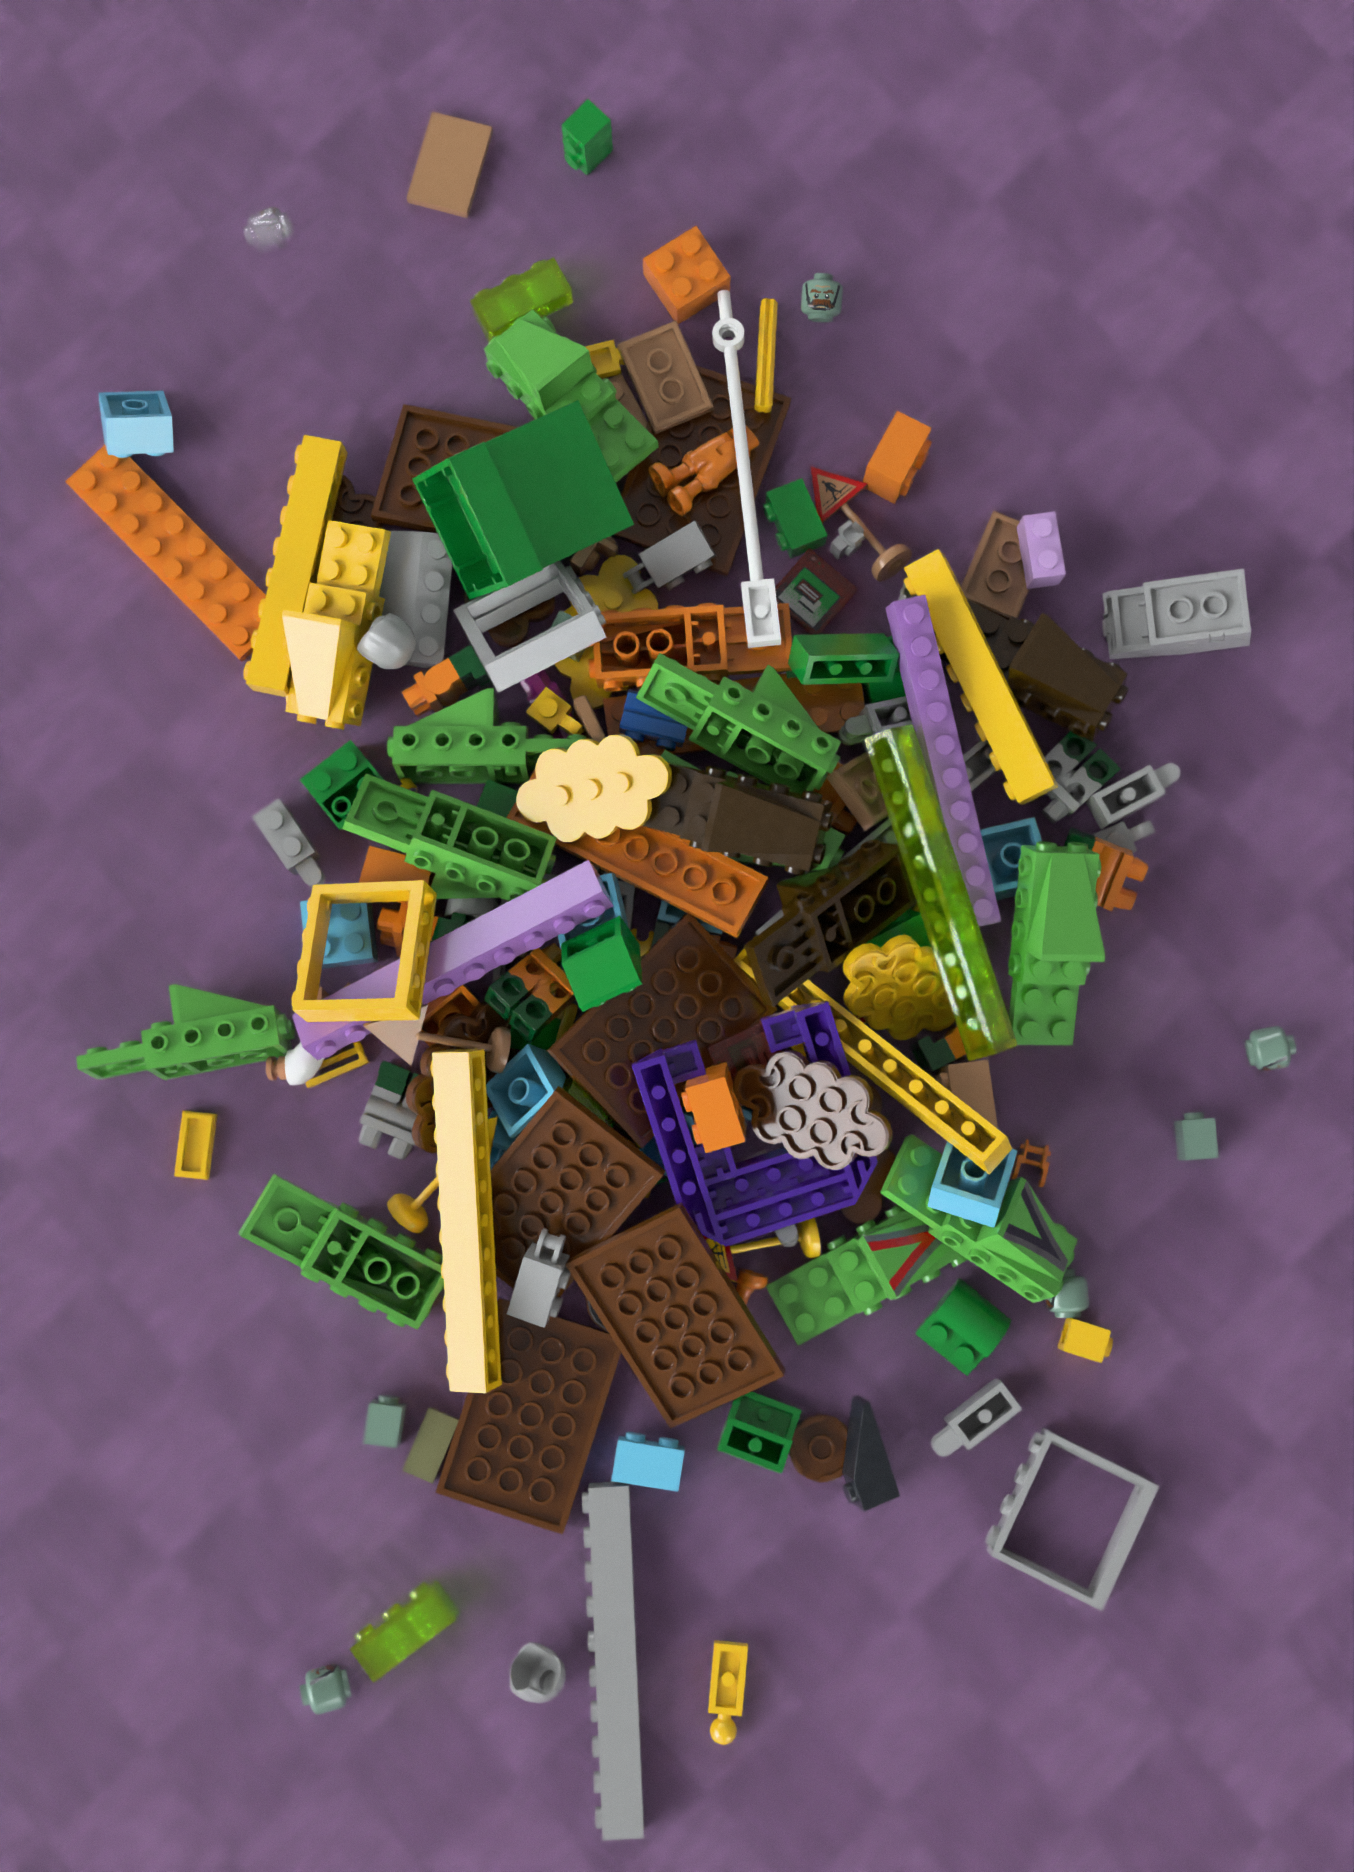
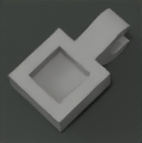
M848 520L838 529L839 536L832 541L830 552L837 560L841 559L845 554L848 557L852 556L863 544L861 541L865 539L864 529L856 521L852 523L851 520Z
M1150 820L1129 830L1123 821L1093 834V836L1122 848L1130 849L1135 853L1137 849L1134 842L1152 835L1155 829Z

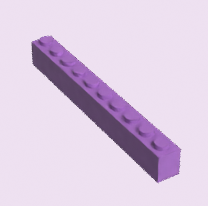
M926 595L893 601L886 607L894 647L900 653L898 664L960 930L1001 922Z
M587 860L431 942L422 1005L441 996L451 994L456 988L467 982L480 979L490 970L512 962L515 957L529 950L541 947L544 942L560 934L570 932L575 926L590 918L599 917L604 911L613 907L601 876L591 862ZM400 959L322 1000L395 998ZM297 1013L292 1015L302 1047L317 1060L330 1057L337 1050L350 1043L361 1041L366 1035L371 1033L363 1026V1024L371 1021L306 1022Z

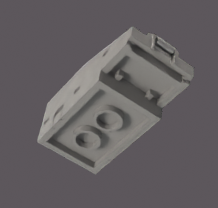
M1244 569L1203 574V576L1201 574L1144 582L1142 587L1103 593L1105 613L1103 614L1102 631L1103 637H1106V641H1108L1110 659L1181 655L1250 646L1251 627Z

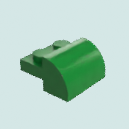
M959 1277L938 1301L933 1311L918 1326L915 1334L968 1376L984 1357L987 1358L1006 1334L1011 1324V1319Z
M752 1391L740 1396L732 1402L720 1435L717 1450L782 1474L802 1410Z

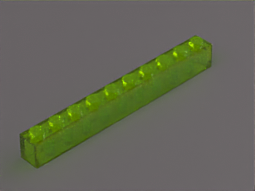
M913 725L893 727L865 738L864 741L968 1060L972 1061L994 1055L1018 1046Z

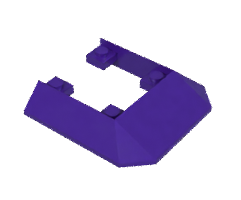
M828 1001L791 1006V1009L760 1018L771 1053L802 1043L810 1064L820 1060L829 1061L835 1065L841 1077L851 1075ZM696 1040L664 1050L660 1048L631 1064L676 1204L682 1202L702 1235L724 1246L855 1205L878 1163L876 1156L866 1157L857 1154L854 1161L843 1169L831 1170L820 1165L814 1156L805 1159L795 1158L787 1152L785 1147L737 1163L734 1162L730 1146L705 1153L703 1143L693 1145L674 1084L706 1074Z

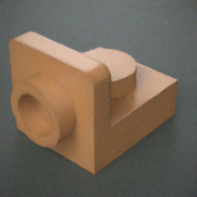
M609 536L576 552L570 560V566L574 573L581 577L586 570L592 571L600 558L598 552L608 558L612 556L615 558L618 555V546L615 540Z

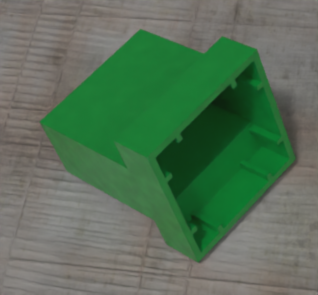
M578 400L487 442H482L455 454L412 479L469 600L511 586L542 571L543 568L634 525Z

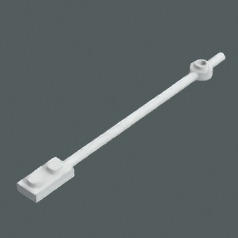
M721 290L717 293L720 320L714 325L712 335L714 346L719 351L724 352L751 580L741 582L748 648L781 645L774 578H763L737 350L744 344V327L738 320L733 319L730 292L728 290ZM726 337H732L733 340H729V341H728V340H724V338H726Z

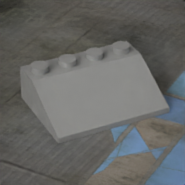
M390 531L391 536L379 597L385 599L382 615L392 613L407 622L414 633L416 640L412 658L404 666L431 668L442 662L444 657L452 562L438 533Z

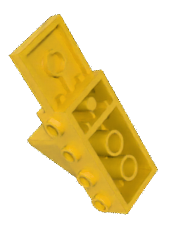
M328 520L316 584L309 583L304 612L283 609L282 618L292 670L289 694L286 695L287 705L285 712L298 714L297 721L316 724L317 718L326 720L325 726L342 730H344L345 724L361 727L373 662L363 657L357 651L358 643L368 632L374 620L382 616L385 599L379 597L391 536V532L388 530Z

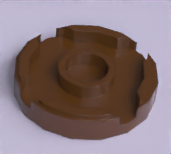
M822 1413L809 1415L797 1423L789 1456L790 1461L799 1474L819 1483L835 1481L843 1475L848 1432L845 1423L835 1416Z

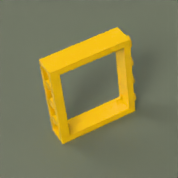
M424 880L313 885L311 897L307 902L308 918L306 928L302 932L303 948L301 959L297 963L298 979L296 990L292 994V1010L306 1022L419 1020L437 893ZM409 901L395 998L317 1000L332 904Z

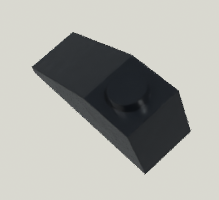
M860 1395L852 1397L842 1471L846 1484L842 1487L847 1501L865 1512L900 1497V1493L870 1401Z

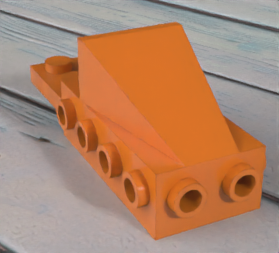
M701 603L696 607L671 605L664 609L656 610L636 608L629 612H618L616 610L601 611L606 620V623L601 625L606 638L590 645L594 649V659H588L590 679L595 678L598 688H604V691L607 692L621 691L624 689L623 686L637 685V689H640L659 653L676 660L679 664L693 672L705 676L715 684L720 683L723 677L728 678V675L763 673L767 665L772 666L777 672L792 671L788 665L792 647L789 603L777 604L781 645L748 648L743 607L723 608V605H716L715 603Z

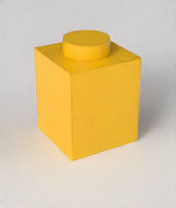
M1066 1318L1057 1348L1102 1363L1103 1358L1110 1355L1113 1338L1110 1337L1111 1331L1074 1318Z

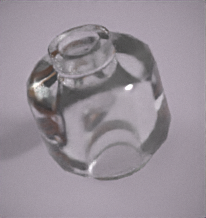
M274 206L251 212L247 220L248 226H244V235L247 243L250 246L254 245L260 253H269L286 248L289 245L290 238L294 236L288 214L281 212L279 208Z

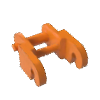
M1026 1139L1024 1144H1020L1019 1148L1022 1149L1021 1155H1016L1011 1179L1017 1178L1021 1163H1026L1041 1169V1179L1038 1182V1187L1043 1188L1050 1163L1046 1162L1047 1156H1051L1049 1145H1045L1044 1148L1029 1145V1140ZM1027 1151L1041 1155L1040 1162L1026 1159Z

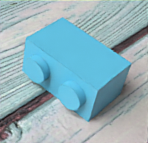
M626 1432L625 1437H618L611 1481L678 1492L685 1446L678 1445L679 1440L659 1437L658 1442L645 1440V1434Z

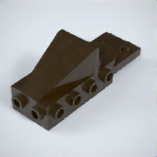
M967 600L1020 707H1025L1039 714L1044 719L1054 722L1070 730L1075 735L1085 737L1092 742L1100 730L1104 732L1113 717L1111 711L1116 704H1122L1129 691V687L1125 686L1128 673L1124 672L1116 663H1106L1096 658L1089 650L1079 647L1044 613L1040 615L1036 624L1027 619L1019 620L1013 616L1007 620ZM945 652L939 654L941 660L950 664Z
M668 762L672 770L671 785L664 794L651 799L652 812L648 821L642 826L679 835L682 839L690 840V846L699 848L702 851L721 852L725 856L740 858L741 854L753 857L754 863L763 866H772L773 862L785 865V871L794 874L805 875V871L809 872L822 864L826 851V845H823L825 833L829 832L834 816V813L831 812L833 802L823 800L822 794L803 790L802 794L790 791V786L771 782L770 786L757 783L758 778L744 774H738V778L725 775L726 770L717 767L706 766V770H698Z
M869 840L864 842L860 849L852 855L840 860L836 866L783 880L776 884L783 905L782 911L784 916L744 945L763 1003L775 1006L816 972L832 971L846 959L847 955L855 947L866 944L917 903L900 845L884 843L879 840Z

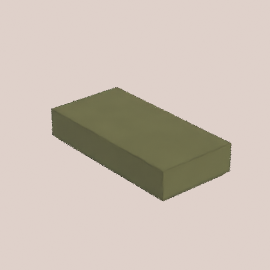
M429 1407L402 1471L433 1484L452 1441L459 1419Z

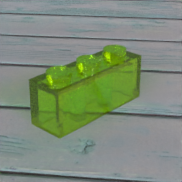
M553 257L547 261L540 260L534 263L530 270L520 275L513 274L503 280L502 284L492 289L486 288L479 291L470 300V305L474 317L487 341L490 342L492 338L501 335L510 328L518 317L525 316L532 309L542 318L573 303V296L570 285Z
M437 1580L429 1585L423 1581L409 1592L410 1600L402 1606L398 1602L394 1603L381 1614L384 1619L374 1627L371 1623H368L354 1634L356 1641L351 1646L350 1651L373 1683L457 1619L460 1613Z

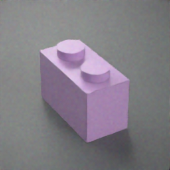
M1054 511L1024 515L1017 526L1026 588L1033 589L1059 585L1066 572L1056 513Z

